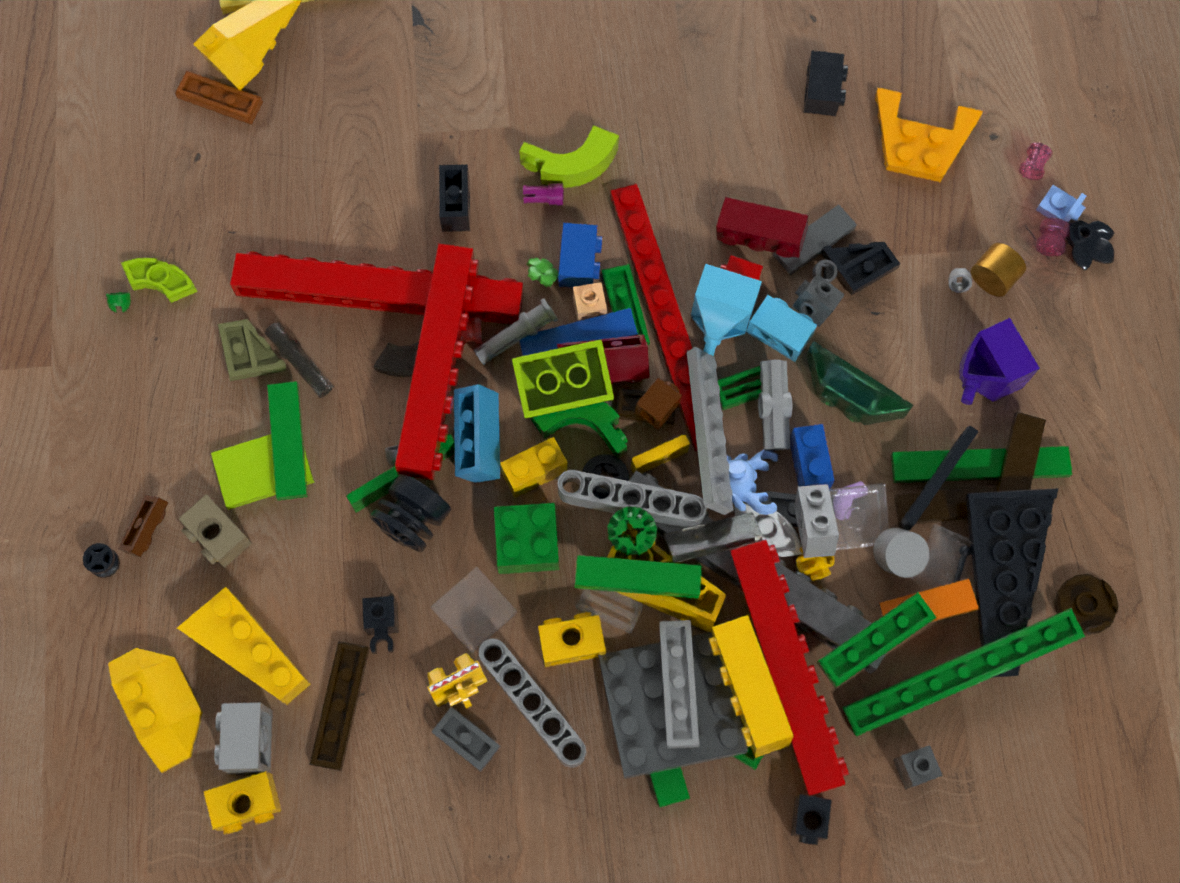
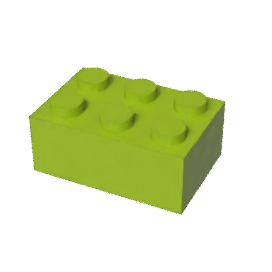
M602 339L512 358L525 419L614 400Z

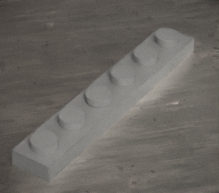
M694 347L687 351L703 503L705 507L725 515L733 511V494L729 479V463L725 446L726 438L722 421L723 413L719 397L720 388L716 372L717 363L715 357Z

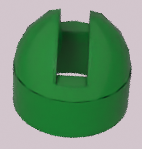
M130 292L106 294L107 305L111 311L117 313V306H121L123 313L129 309L131 304Z

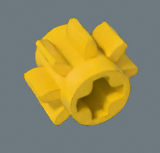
M802 547L799 548L802 554L796 559L799 572L808 577L810 576L812 581L831 575L829 568L834 565V556L804 558Z

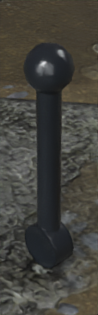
M967 545L961 546L959 549L961 556L953 583L960 581L966 558L971 554V548Z

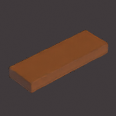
M186 71L175 91L178 99L252 125L263 104L262 97L243 90L239 91L237 88L190 71Z

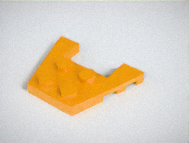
M877 88L875 102L878 105L877 115L882 131L881 141L886 170L941 182L980 120L983 111L958 105L952 130L897 118L902 93Z

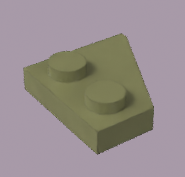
M248 319L218 324L230 381L286 371V364L283 359L280 360L271 350L269 343L257 334L255 327Z

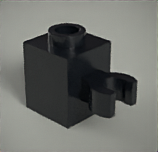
M395 597L362 598L364 630L368 635H375L370 641L371 652L377 654L378 643L385 641L388 643V652L393 653L395 644L389 634L399 633L398 603Z

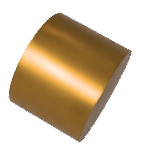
M994 243L972 266L970 272L973 280L981 289L990 295L1003 297L1026 272V264L1019 253L1013 248L1002 243Z

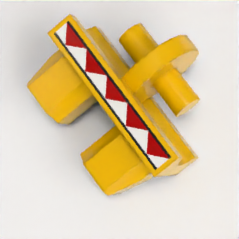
M465 653L453 661L458 671L446 676L443 668H436L428 672L427 676L430 685L427 688L437 707L447 702L452 707L463 701L467 709L472 706L468 698L479 692L478 686L487 682L478 660L474 662Z

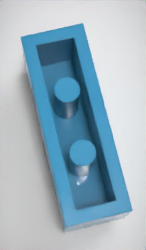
M479 384L454 390L456 477L474 483L500 479L499 393Z

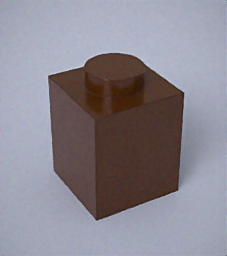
M658 377L637 402L635 413L659 430L680 405L682 397L679 393L680 390L672 382H664Z

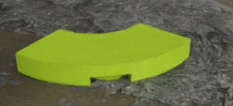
M137 258L121 263L133 290L143 288L156 289L165 294L171 303L198 292L188 275L174 264L171 265L158 261L155 258Z

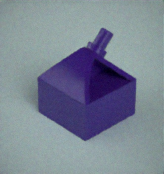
M1010 318L978 332L964 352L959 369L960 379L963 383L962 388L964 389L961 398L963 404L972 405L976 392L992 402L1022 389L1040 369Z

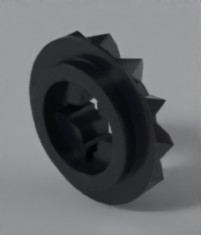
M601 454L591 458L582 470V472L601 475L602 467H604V471H606L608 476L613 475L616 479L629 481V472L626 465L616 456ZM598 488L593 492L594 496L599 499L609 496V492L604 488Z

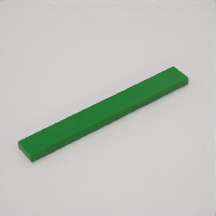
M1072 608L842 708L854 735L857 737L1082 639L1085 635Z

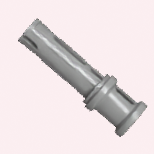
M545 298L540 300L541 304L529 312H522L518 317L519 320L514 322V324L474 349L475 354L483 365L526 336L537 335L538 330L549 322L558 321L557 316Z

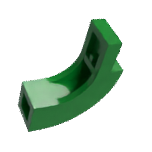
M606 402L530 418L544 439L565 426L579 424L597 432L612 454L617 458L627 453L626 443L628 439L619 427L613 428L619 424V415Z

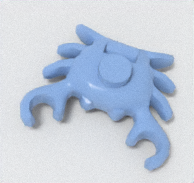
M762 450L750 460H748V455L745 453L739 454L734 460H731V456L727 455L730 487L733 494L732 502L740 511L746 510V506L742 501L749 504L759 514L769 515L777 511V505L773 502L768 505L762 504V502L768 500L766 492L754 493L757 491V485L754 483L757 479V472L755 470L768 471L769 465L763 460L771 459L773 462H777L778 455L774 451Z

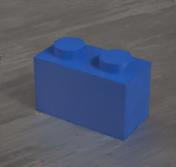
M563 223L559 287L573 288L593 284L594 279H599L600 262H595L596 253H601L602 236H597V225Z
M823 424L793 428L790 435V448L798 487L828 484L830 489L835 480Z

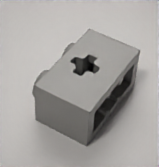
M828 484L797 487L794 509L804 558L835 556L839 533Z

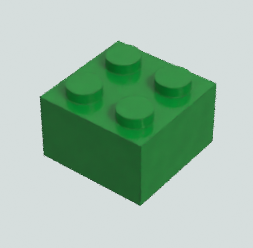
M555 503L494 507L499 574L559 570Z

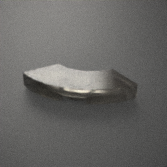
M419 342L408 346H397L388 343L375 362L374 370L395 377H411L413 375Z

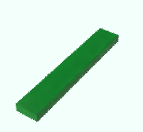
M1069 446L1040 447L1033 479L1067 478L1073 475ZM1006 448L967 449L945 481L999 480ZM949 450L892 452L893 483L928 482Z

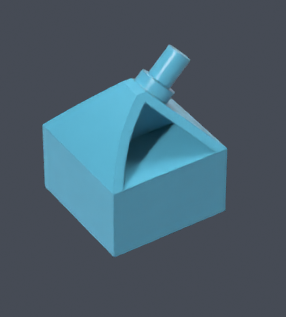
M705 264L691 312V318L705 335L704 352L714 356L716 346L720 345L721 340L746 333L762 281Z

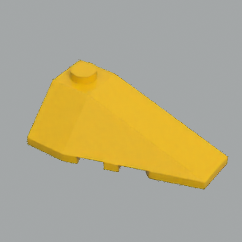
M254 0L213 24L193 45L218 72L241 91L260 72L264 65L262 62L264 56L269 49L273 50L277 43L274 39L280 29L288 25L302 0Z

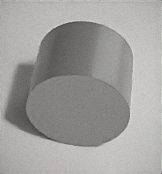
M890 528L882 532L875 541L873 554L876 563L883 570L905 578L916 576L925 569L929 561V547L924 538L917 533L901 528Z

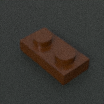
M145 495L118 549L127 554L141 557L150 547L152 535L157 525L163 521L166 514L165 509L169 502L159 497Z

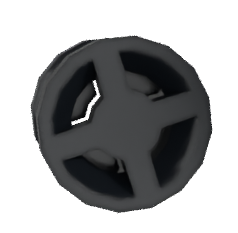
M93 544L83 554V565L97 577H111L119 569L120 558L118 554L105 544Z

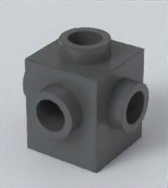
M817 274L811 282L805 279L796 290L795 294L799 297L792 307L810 317L820 327L845 294Z

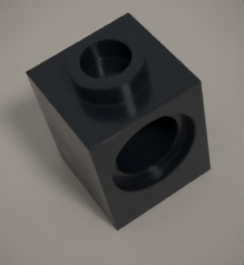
M806 795L795 797L791 835L798 836L799 843L818 845V840H826L828 838L832 800ZM806 812H812L817 816L818 826L815 830H810L804 825L803 817Z

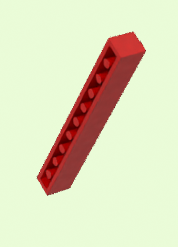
M248 251L246 254L236 253L230 286L236 296L424 315L433 273L426 269L408 271L397 266L379 268L369 263L350 265L340 260H333L331 263L321 262L311 257L292 259L283 254H276L274 257L263 256L258 252ZM484 275L472 277L470 286H474L472 304L467 303L465 313H469V320L511 325L519 320L518 317L522 311L524 296L523 282H518L512 278L494 280Z

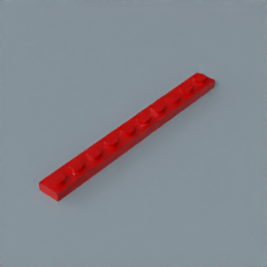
M638 184L610 190V197L671 382L678 387L679 393L682 395L679 406L693 449L698 451L687 351L693 348Z

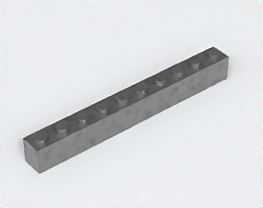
M636 471L629 480L630 482L662 488L658 485V480L648 473L642 475ZM628 494L623 497L624 502L629 505H635L640 501L634 494ZM663 500L653 503L654 508L658 511H666L670 508L668 503ZM688 506L683 509L688 517L694 518L699 515V511L695 507ZM707 511L702 523L694 529L655 522L657 535L743 590L731 550L755 543L748 538L741 539L734 534V529L728 524L721 521L717 523L710 519ZM780 558V562L775 563L778 576L784 574L790 592L784 594L787 604H794L800 621L795 623V625L833 650L872 624L863 618V612L852 605L846 607L837 601L838 597L833 592L825 588L818 589L811 584L812 580L799 571L794 573L786 568L785 562ZM886 653L865 667L864 670L870 674L874 672Z

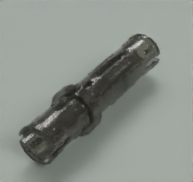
M280 322L271 324L266 329L265 335L278 348L279 355L293 365L295 370L310 385L319 398L329 394L334 385L301 349V343L297 339H293Z

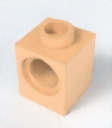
M602 282L573 287V303L577 321L607 314Z

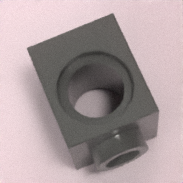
M930 745L893 759L905 789L943 776Z

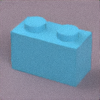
M767 295L749 321L746 332L796 362L812 338L817 324L807 315L797 313L789 308L788 304L782 299Z

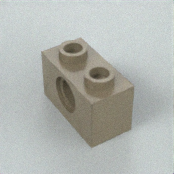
M207 494L178 518L185 526L181 530L183 534L193 544L198 540L205 547L201 553L212 565L218 561L225 568L252 544ZM215 527L220 529L217 537L207 539V533L210 529Z

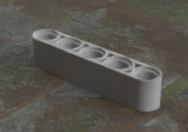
M567 470L558 479V495L563 502L570 505L615 513L621 508L628 506L640 507L646 510L655 522L687 529L698 527L706 513L703 499L694 494L577 470ZM568 482H575L580 488L574 493H569L563 489V486ZM598 488H604L609 492V496L599 499L594 496L593 492ZM628 494H634L640 501L635 505H629L624 502L623 497ZM663 500L668 503L670 508L666 511H658L654 508L653 503ZM693 506L699 511V515L694 518L688 517L683 509Z
M495 638L484 641L479 648V658L484 668L557 759L569 768L581 765L586 756V746L581 738L504 643ZM491 648H498L502 652L501 658L496 662H490L485 659L486 652ZM518 672L522 677L518 685L508 686L505 684L504 678L507 673ZM534 695L541 700L540 707L535 711L527 710L523 705L524 700L528 696ZM548 720L558 721L561 725L558 734L547 735L543 730L545 722ZM569 744L577 745L581 750L579 758L576 760L566 759L563 755L565 746Z

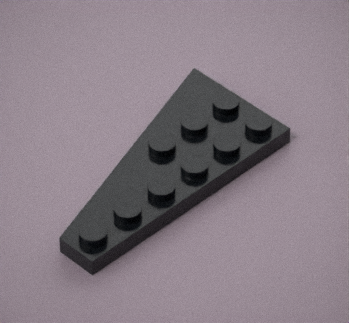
M1059 488L969 493L965 495L981 647L1026 628L1028 620L1031 619L1033 610L1031 606L1034 592L1037 591L1046 549V536L1048 527L1051 526L1052 508ZM1020 666L994 677L1018 676Z

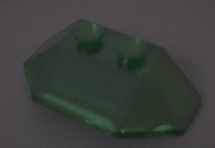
M813 341L806 355L815 394L819 396V399L824 404L830 407H837L844 412V415L849 420L855 423L860 422L863 425L905 419L913 407L912 403L831 351L821 347L818 343Z

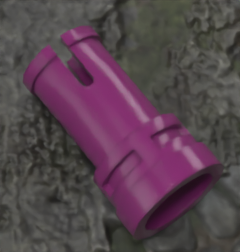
M563 183L549 184L548 186H523V194H535L524 195V204H564Z

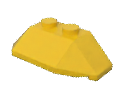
M135 648L109 662L112 687L138 741L160 772L163 773L189 759L192 756L193 745L203 711L177 659L172 656Z

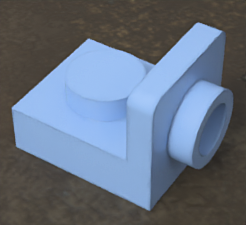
M1052 185L1036 211L1065 228L1071 219L1074 221L1078 220L1086 208L1081 204L1087 195L1081 193L1079 198L1076 199Z

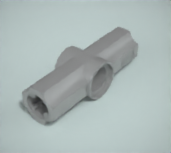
M762 361L760 363L761 393L758 399V411L763 424V450H789L791 444L789 418L792 416V396L788 392L787 361Z

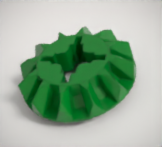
M628 506L621 508L613 514L607 526L608 540L611 541L615 550H619L627 556L641 555L652 547L657 536L655 520L646 510L640 507ZM628 521L633 528L640 529L644 527V529H641L636 534V543L630 535H621L627 530Z

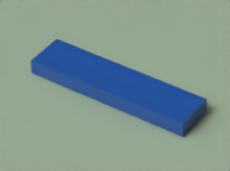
M631 308L539 331L535 336L528 335L521 339L520 346L522 354L525 356L557 349V344L635 336L638 334Z

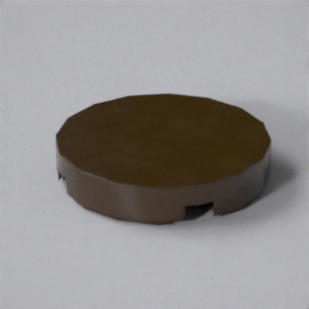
M1090 574L1075 575L1065 581L1056 592L1054 603L1057 614L1072 608L1085 636L1098 634L1109 628L1114 622L1113 620L1119 607L1116 593L1111 586L1103 579L1100 580Z

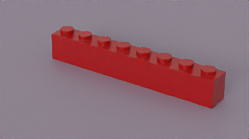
M438 243L395 462L397 474L402 473L410 477L434 480L435 471L441 470L443 453H439L441 442L445 443L448 435V425L444 424L446 414H451L454 398L450 396L451 386L457 385L459 369L455 368L457 358H462L464 341H461L460 337L462 331H467L469 313H465L467 303L472 304L474 286H470L472 277H477L479 260L475 259L473 248Z
M763 540L731 550L771 678L793 733L792 744L808 794L810 796L846 785L844 776H848L849 772L844 757L837 758L834 745H838L839 741L834 726L827 727L824 715L829 713L824 695L817 697L814 684L819 683L814 665L807 666L804 654L808 653L809 649L804 634L798 636L794 626L795 623L800 621L794 604L788 605L784 595L790 591L785 575L778 576L775 563L780 562L774 544L768 546L767 540Z

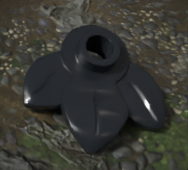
M1079 220L1073 222L1068 227L1065 235L1066 241L1072 247L1073 260L1081 269L1087 270L1093 260L1103 264L1113 263L1114 249L1109 240L1114 236V231L1110 226L1100 221L1088 224L1085 221Z

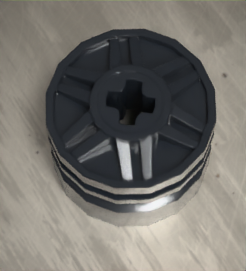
M401 473L398 474L388 489L389 494L396 503L380 500L378 505L384 512L373 510L369 517L393 541L404 547L423 552L427 545L420 537L431 540L434 536L425 525L426 522L435 526H441L452 509L442 497L429 487Z

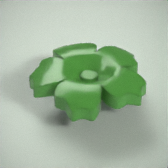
M538 258L529 259L526 264L529 266L528 277L532 281L538 280L545 287H551L553 281L559 278L558 271L553 268V264L544 258L541 260Z

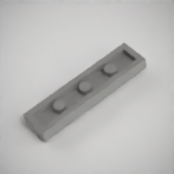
M691 620L659 622L667 749L699 747Z

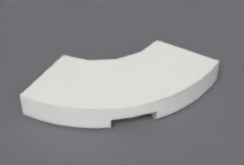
M744 501L742 502L746 506L745 511H740L734 506L738 533L751 534L762 541L767 540L768 546L774 544L778 557L802 555L799 550L802 546L795 529L780 513L775 511L769 515L759 514Z

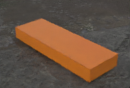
M969 579L918 592L937 618L933 621L978 610ZM914 594L880 602L882 615L884 616Z

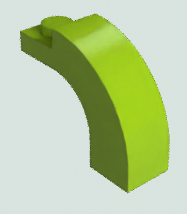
M593 125L585 143L579 149L567 154L552 153L524 142L519 150L520 164L531 172H541V184L548 186L549 184L563 183L564 188L580 186L596 179L609 167L618 151L619 135Z

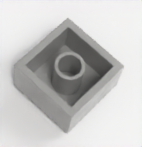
M225 703L221 705V712H218L216 715V730L220 732V745H216L214 751L215 764H219V770L231 775H253L265 771L271 773L273 711L262 703Z

